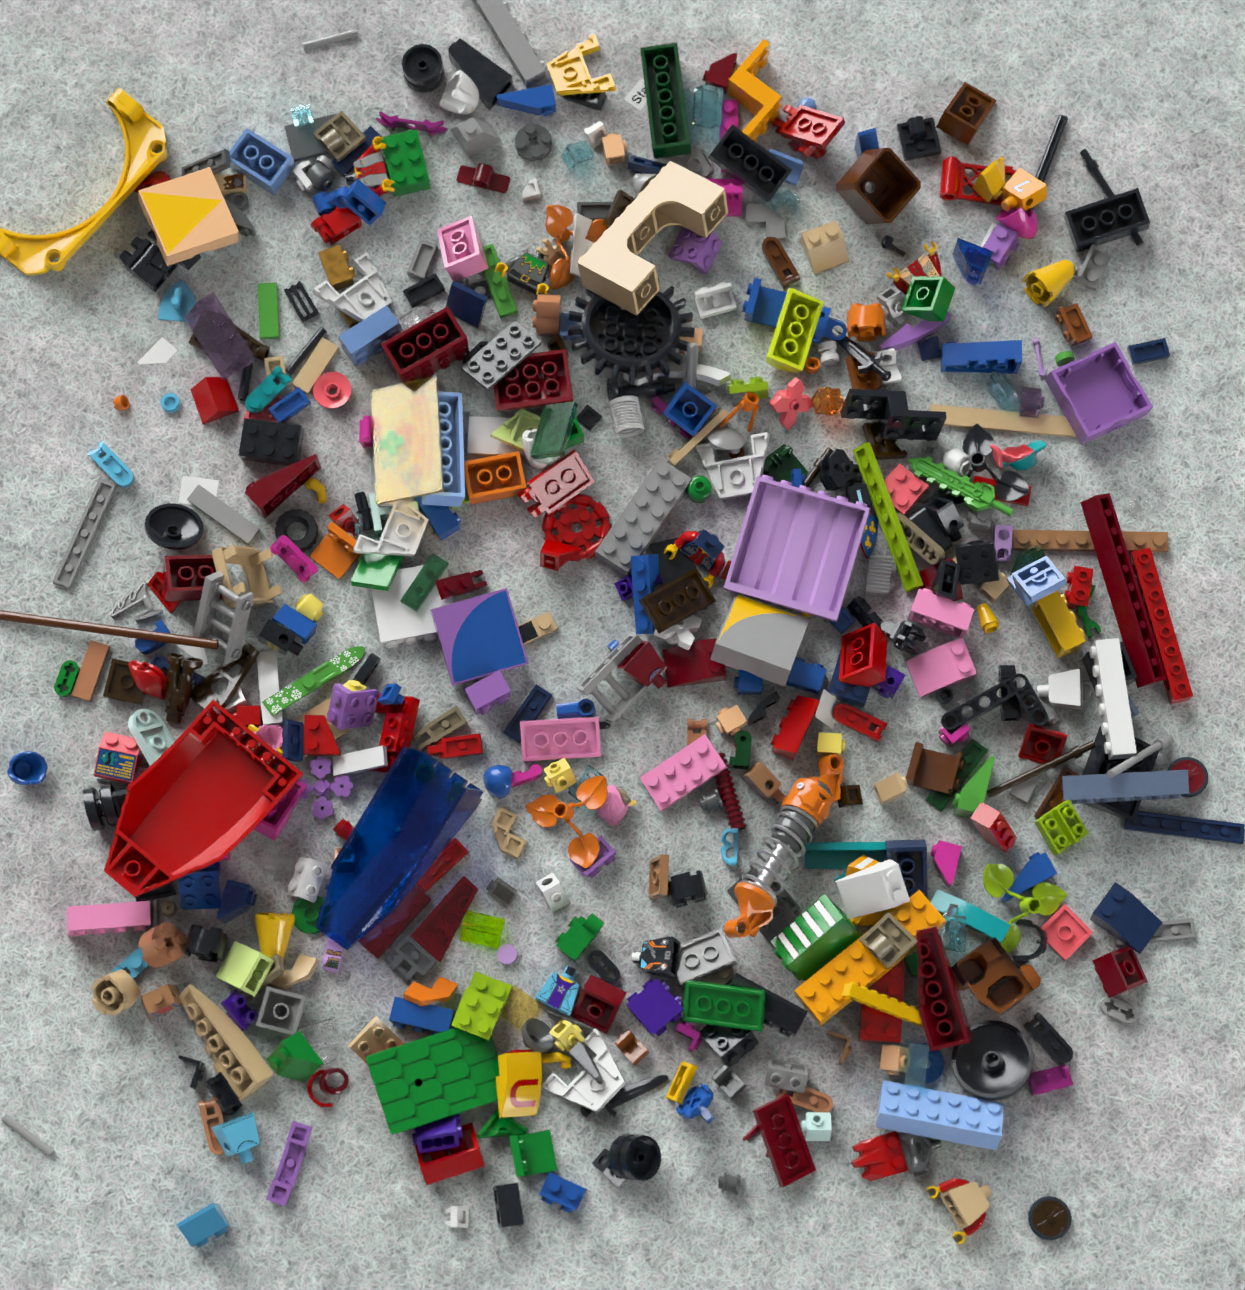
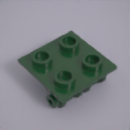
M784 443L765 458L762 475L771 476L773 481L781 482V480L791 482V471L793 469H801V474H804V476L809 472L792 453V447L790 445L786 446Z

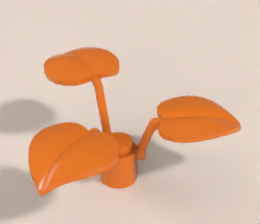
M547 205L546 230L550 236L556 239L555 243L565 256V260L562 258L558 259L551 270V289L556 290L567 286L575 278L574 275L570 274L571 261L569 262L570 258L561 242H566L570 235H573V231L567 229L573 223V213L570 209L561 205ZM597 219L593 221L585 239L593 243L597 242L603 232L609 228L603 224L605 220Z
M594 776L580 784L576 792L577 798L582 801L580 803H570L568 805L560 802L554 795L547 794L526 804L528 813L533 815L532 819L538 825L549 828L554 826L558 818H560L572 827L579 837L574 838L570 842L568 854L572 861L584 868H589L596 861L600 849L599 841L592 833H587L583 836L570 819L574 815V807H580L585 804L588 809L595 810L605 804L608 797L607 779L605 776Z

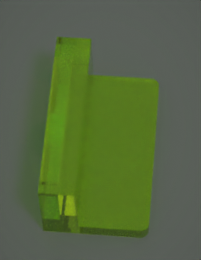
M467 911L462 924L460 940L499 949L505 919Z

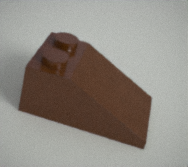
M964 82L943 112L936 127L968 146L997 100Z

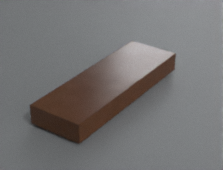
M1065 766L1034 816L1039 819L1045 813L1066 801L1063 796L1062 776H1075L1079 774Z

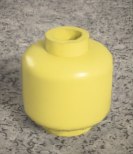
M303 594L295 604L296 611L311 621L313 619L318 621L324 614L322 611L323 602L313 594Z

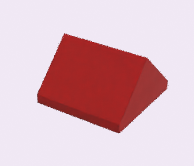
M205 377L190 389L202 424L239 412L227 377Z
M1029 723L1025 729L1018 757L1044 764L1061 756L1068 735Z

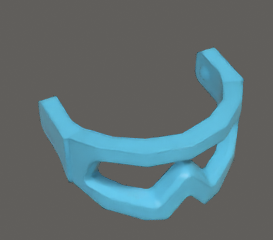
M727 828L721 836V841L725 843L721 847L722 859L730 866H737L738 828ZM728 833L734 834V857L727 858L726 849L732 846L726 840Z

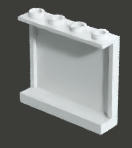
M446 561L399 569L389 591L371 589L382 647L394 648L399 643L405 642V644L409 645L416 643L420 639L425 641L436 639L437 632L430 610L453 603V597L441 600L435 581L449 577Z

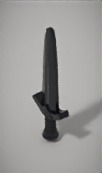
M832 329V332H833L834 334H836V335L841 334V332H839V331H837V330H835V329ZM847 336L842 340H836L842 348L862 365L858 366L859 374L874 370L883 381H888L891 378V372L884 370L879 365L882 360V352L878 351L876 357H874Z
M659 1075L625 1086L615 1094L604 1108L615 1117L617 1112L613 1108L662 1085L668 1080V1076ZM583 1106L580 1108V1112L584 1117H588L590 1113L594 1112Z

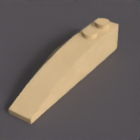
M191 984L188 985L179 995V998L190 1020H194L196 1024L195 1031L198 1037L202 1036L207 1046L204 1048L207 1055L211 1054L215 1064L212 1066L217 1074L222 1072L240 1102H242L264 1086L274 1073L241 1029L208 997Z

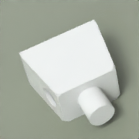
M1080 669L1049 675V685H1038V697H1049L1051 706L1083 710V673Z

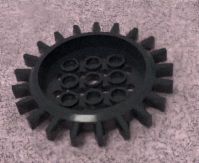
M673 286L666 289L664 293L658 291L643 308L644 311H640L637 316L625 309H620V306L587 288L586 294L592 298L589 302L578 296L576 297L575 306L583 309L584 312H569V320L580 322L581 326H568V336L582 335V339L572 342V350L576 351L586 347L588 352L581 356V363L584 365L593 358L597 360L598 363L595 366V374L597 376L605 367L613 369L611 372L612 382H616L619 372L629 373L628 379L630 384H634L636 373L644 372L646 379L650 383L653 382L652 369L658 367L665 376H668L670 367L666 363L667 360L670 359L679 366L683 363V357L675 351L680 349L687 352V345L690 342L681 340L680 336L694 337L695 328L681 327L682 323L692 322L693 313H678V310L686 306V299L682 298L672 303L670 298L674 295ZM603 320V321H605L606 323H605V324H600L599 322ZM623 322L625 325L621 326L618 323ZM633 328L636 332L629 334L626 332V329Z

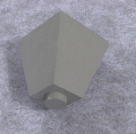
M475 117L465 119L450 128V131L469 159L501 141V138L491 124Z

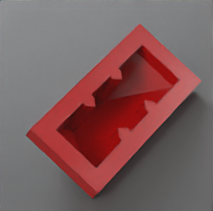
M156 572L147 585L171 614L181 601H166L163 573Z

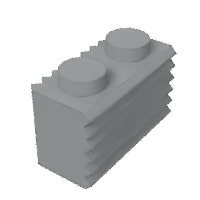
M870 554L864 591L865 596L887 598L889 593L893 592L894 582L890 581L891 574L895 575L896 563H893V557Z

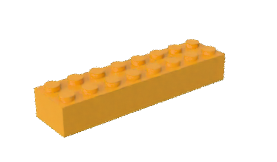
M920 890L909 898L910 901L901 904L890 913L915 939L917 930L937 926L939 931L946 923L945 918ZM857 939L796 988L794 994L816 1022L822 1026L853 1001L842 996L845 983L855 982L858 983V986L869 988L916 950L917 943L887 970Z

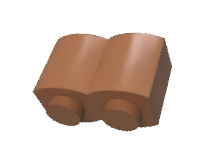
M538 294L537 300H533V312H536V316H533L532 327L536 328V334L559 335L561 296Z

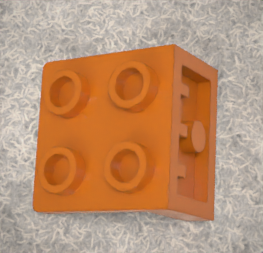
M331 521L327 526L329 533L310 554V557L336 578L341 579L361 553L353 552L357 540Z

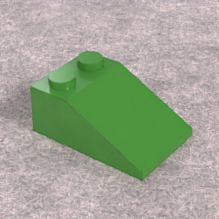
M991 756L960 793H956L951 808L954 809L953 815L970 819L981 802L984 803L995 757Z

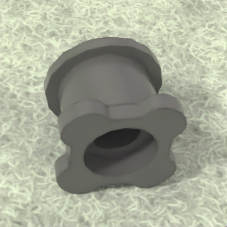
M714 789L711 794L701 795L702 799L699 800L703 811L706 810L707 813H710V810L718 807L723 809V803L717 789Z
M724 1172V1176H719L718 1188L722 1189L721 1193L726 1191L738 1195L741 1175L731 1176L726 1175Z

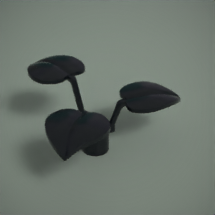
M975 424L967 433L962 445L963 452L969 455L971 463L967 477L971 478L973 471L982 472L986 469L993 479L998 482L995 492L1001 500L1011 502L1027 495L1029 487L1020 474L1014 471H1005L1002 473L1001 478L998 479L989 468L985 456L992 453L990 445H995V442L987 431L979 424ZM939 489L937 496L951 500L954 505L964 502V497L960 495L957 497L952 496V491L948 489L944 491Z

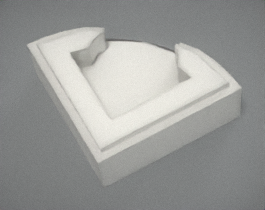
M536 178L530 180L522 192L523 202L541 197Z

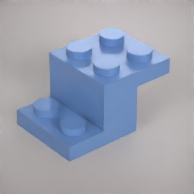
M1047 556L1019 569L1007 578L1008 584L1026 606L1061 589L1062 586L1067 584L1064 576Z

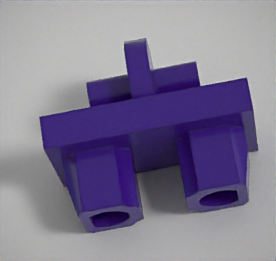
M232 990L230 995L220 1003L226 1010V1015L232 1018L241 1031L246 1030L258 1017L255 1010H251L247 1005L243 994H239L237 990Z

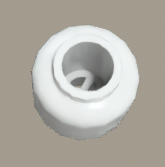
M955 448L946 452L943 456V464L946 470L958 472V476L968 474L969 467H971L969 455Z

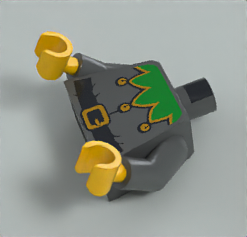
M537 251L534 255L524 252L523 255H518L505 263L500 262L494 271H501V277H504L507 273V281L536 296L540 293L548 295V291L552 286L549 264L542 260L545 255Z

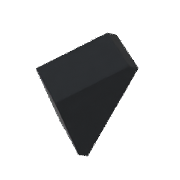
M941 560L931 585L936 595L951 600L956 599L960 571L959 564Z

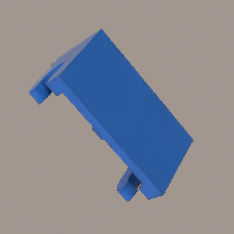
M286 604L272 618V621L299 636L303 640L301 643L304 645L315 635L317 624Z

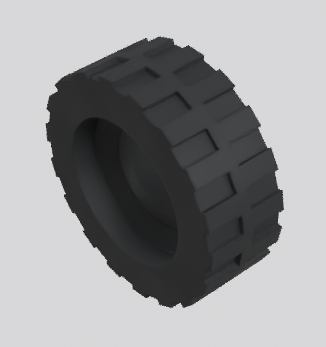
M302 509L286 511L283 515L279 516L275 524L276 538L278 539L281 535L287 536L303 553L308 549L310 550L317 542L316 539L319 536L318 526L314 517L307 511ZM294 522H300L306 527V534L300 540H293L287 534L288 527Z

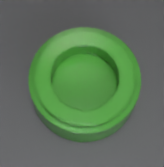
M1063 351L1055 356L1057 366H1064L1075 360L1072 351Z

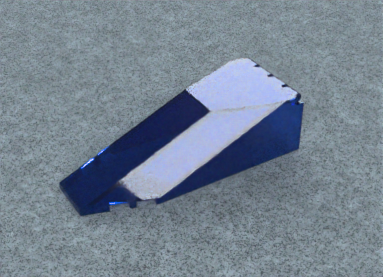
M403 747L330 867L332 873L329 884H326L325 887L327 893L324 904L320 907L315 928L346 950H349L396 910L482 801L480 797L483 791L472 783L465 788L468 784L466 779L456 772L452 774L453 771L441 762H438L435 766L437 760L422 750Z

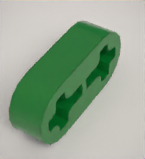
M72 660L65 661L62 664L54 685V690L60 697H69L72 694L80 671L78 664ZM73 665L75 671L70 672L69 677H67L68 672L66 668H70ZM67 680L66 686L68 687V690H64L63 693H61L62 690L59 687L64 686L65 681Z

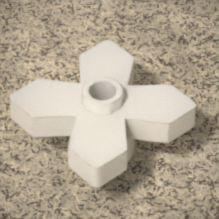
M692 615L660 634L655 629L654 635L665 639L671 645L678 644V646L689 650L694 641V636L691 633L698 631L702 619Z

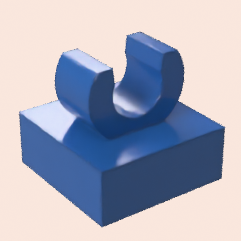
M397 683L386 685L378 702L382 705L393 704L396 706L397 703L401 705L405 699L404 696L399 694L402 687Z

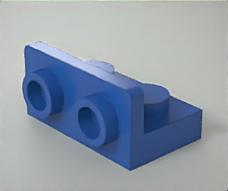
M549 1172L539 1195L542 1196V1201L550 1205L556 1202L561 1205V1210L571 1214L572 1210L577 1211L586 1188Z

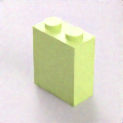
M234 941L215 977L255 997L274 960Z

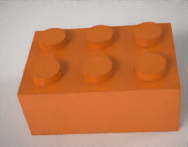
M519 451L464 461V475L470 505L518 496L517 493L526 489Z

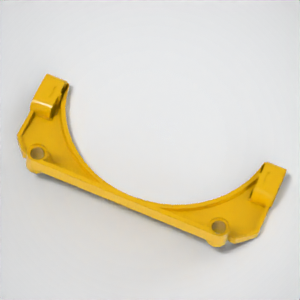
M118 88L107 99L106 103L122 128L125 142V162L120 181L104 206L86 221L57 233L27 235L0 228V256L10 262L24 275L46 274L49 268L53 271L63 270L66 262L154 168L168 158L164 127L147 114L144 108L122 89ZM60 258L59 261L55 263L52 262L55 259Z

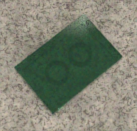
M575 401L544 405L530 455L533 459L565 456L578 404Z

